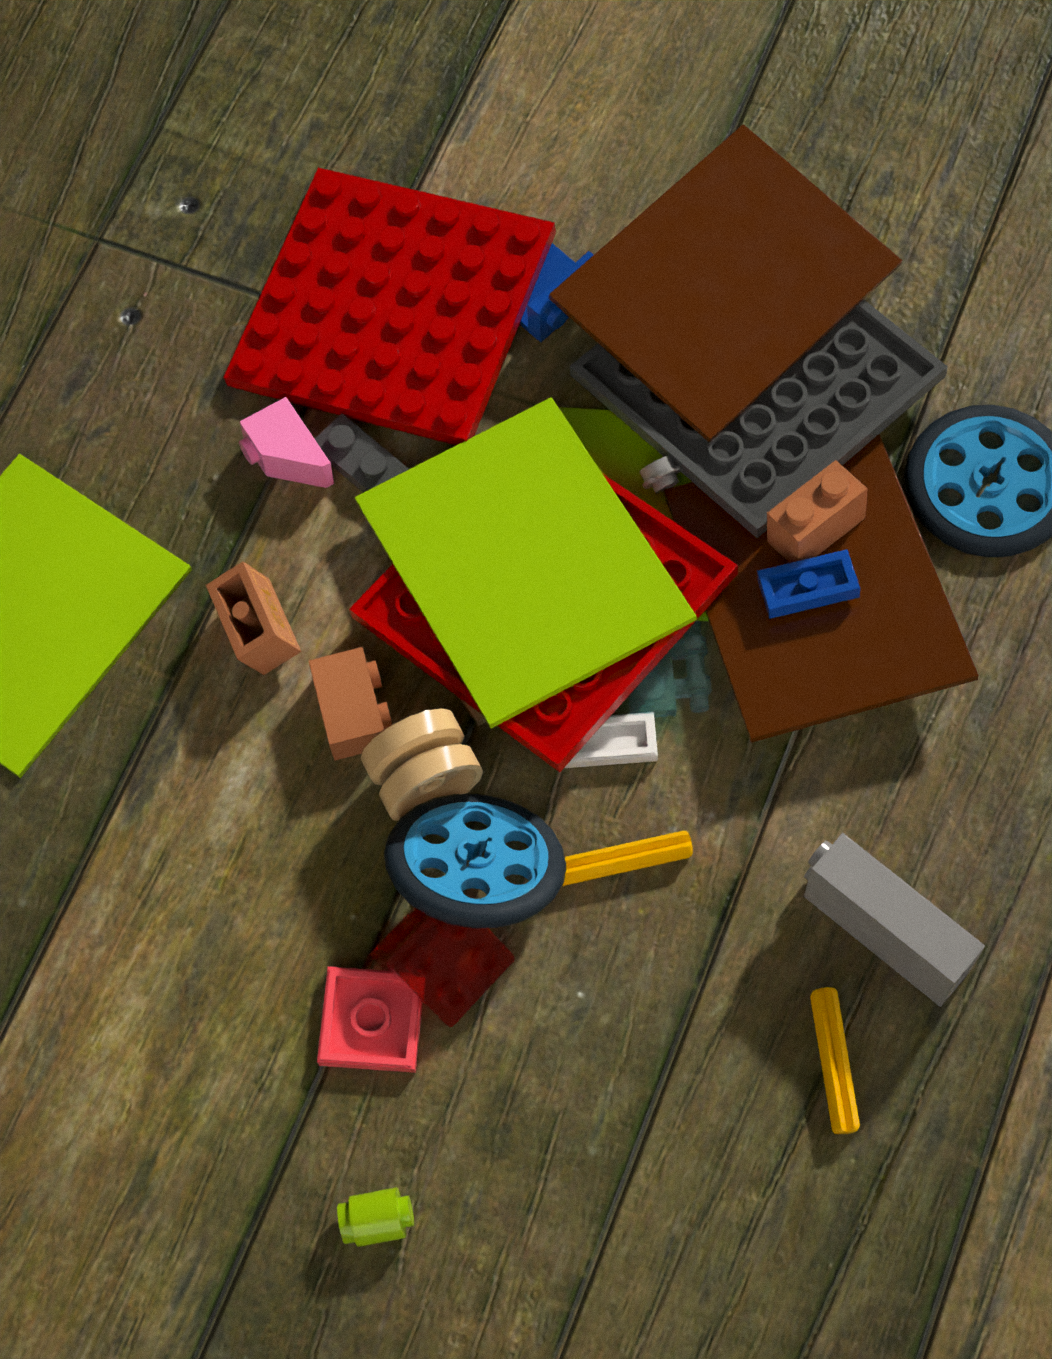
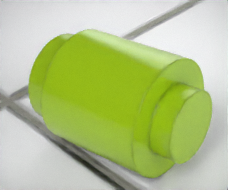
M397 1187L349 1196L348 1202L337 1205L338 1224L344 1244L356 1243L357 1247L403 1239L406 1238V1227L414 1226V1215L409 1195L401 1197Z

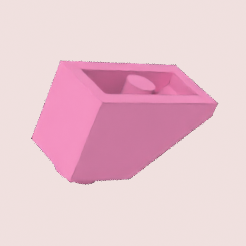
M286 397L240 421L244 438L239 441L240 448L247 461L251 465L257 462L266 476L324 488L334 484L331 462Z

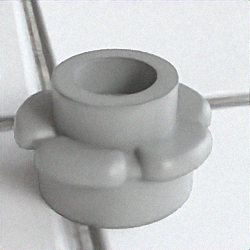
M669 455L662 457L640 470L644 480L642 486L645 489L653 488L655 494L662 493L665 489L672 488L680 482L677 474L680 473L681 468L679 465H675Z

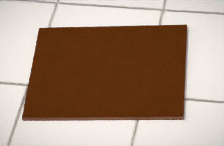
M743 124L549 294L548 299L710 443L902 264L903 260Z
M880 434L842 465L868 488L866 518L818 555L821 556L848 549L860 585L859 598L769 619L758 584L757 571L789 562L767 542V531L756 538L693 482L664 490L673 521L738 565V575L705 612L751 743L978 680L979 675Z

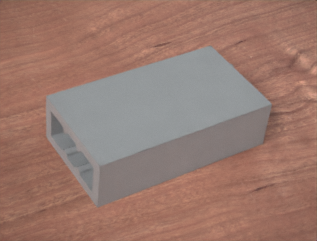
M844 833L833 844L825 840L808 861L811 866L804 875L808 882L803 897L941 1007L970 973L985 945Z

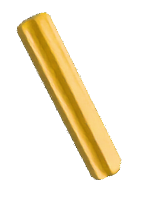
M683 830L566 856V872L562 886L690 858L693 854L691 837L687 831Z
M833 987L818 988L812 991L810 999L831 1127L834 1134H850L858 1131L860 1122L838 992Z

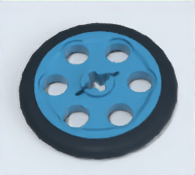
M972 405L945 414L932 422L917 437L908 454L905 468L906 494L919 520L930 533L944 544L966 554L982 557H1009L1030 551L1052 537V431L1037 419L1014 408L998 405ZM985 432L996 433L1002 439L1003 445L997 449H988L980 443L979 436ZM954 449L962 454L964 462L958 466H949L941 461L939 454L943 450ZM1026 454L1033 455L1038 458L1042 466L1038 471L1028 472L1018 465L1017 458ZM1003 463L997 475V482H993L989 487L986 486L981 496L977 497L983 485V478L994 473L999 464ZM943 489H954L961 494L963 501L957 506H947L939 500L938 493ZM1023 494L1033 495L1039 500L1041 508L1035 512H1026L1018 506L1016 499ZM986 511L993 512L1000 518L1001 526L992 530L985 529L979 525L976 516Z
M452 794L433 798L415 806L399 819L388 835L384 849L386 870L396 890L410 905L437 920L469 928L503 927L520 923L538 914L556 897L564 883L566 872L563 848L553 830L539 816L519 804L499 797L482 794ZM477 821L485 824L488 828L472 830L466 827L465 823ZM436 834L445 838L446 841L440 844H432L425 841L423 837ZM510 841H520L529 848L519 851L513 850L505 844ZM426 868H437L443 871L445 875L439 878H430L422 874L421 871ZM512 874L521 875L527 878L529 882L517 885L510 883L505 877ZM470 888L480 889L487 896L481 899H473L464 895L463 891Z

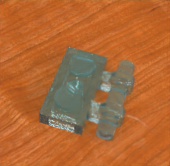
M699 621L694 622L683 635V639L677 641L628 696L630 714L654 712V718L676 716V699L689 698L691 712L701 713L709 710L708 694L712 692L711 678L705 673L704 656L708 654L707 639L701 634V624ZM672 660H686L687 677L684 679H674Z

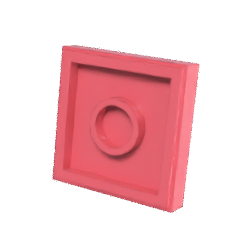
M328 967L317 1056L318 1065L416 1073L425 984L424 973Z

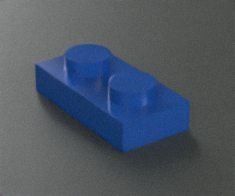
M848 549L757 571V580L769 619L860 597V585Z

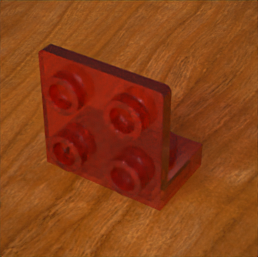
M415 907L369 954L381 968L397 974L425 1005L449 1027H453L515 960L514 955L489 928H469L451 925L427 916Z

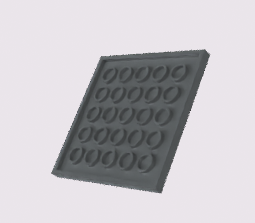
M863 300L710 443L599 343L570 365V375L663 457L669 455L675 465L680 466L681 473L752 535L758 538L767 531V512L835 460L841 465L845 464L944 379L948 366Z

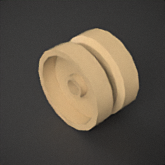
M440 708L426 710L409 716L385 729L363 749L360 759L372 782L376 785H382L379 796L392 820L399 821L402 816L415 806L433 798L452 794H466L480 781L483 770L471 747L462 745L465 736L451 710Z

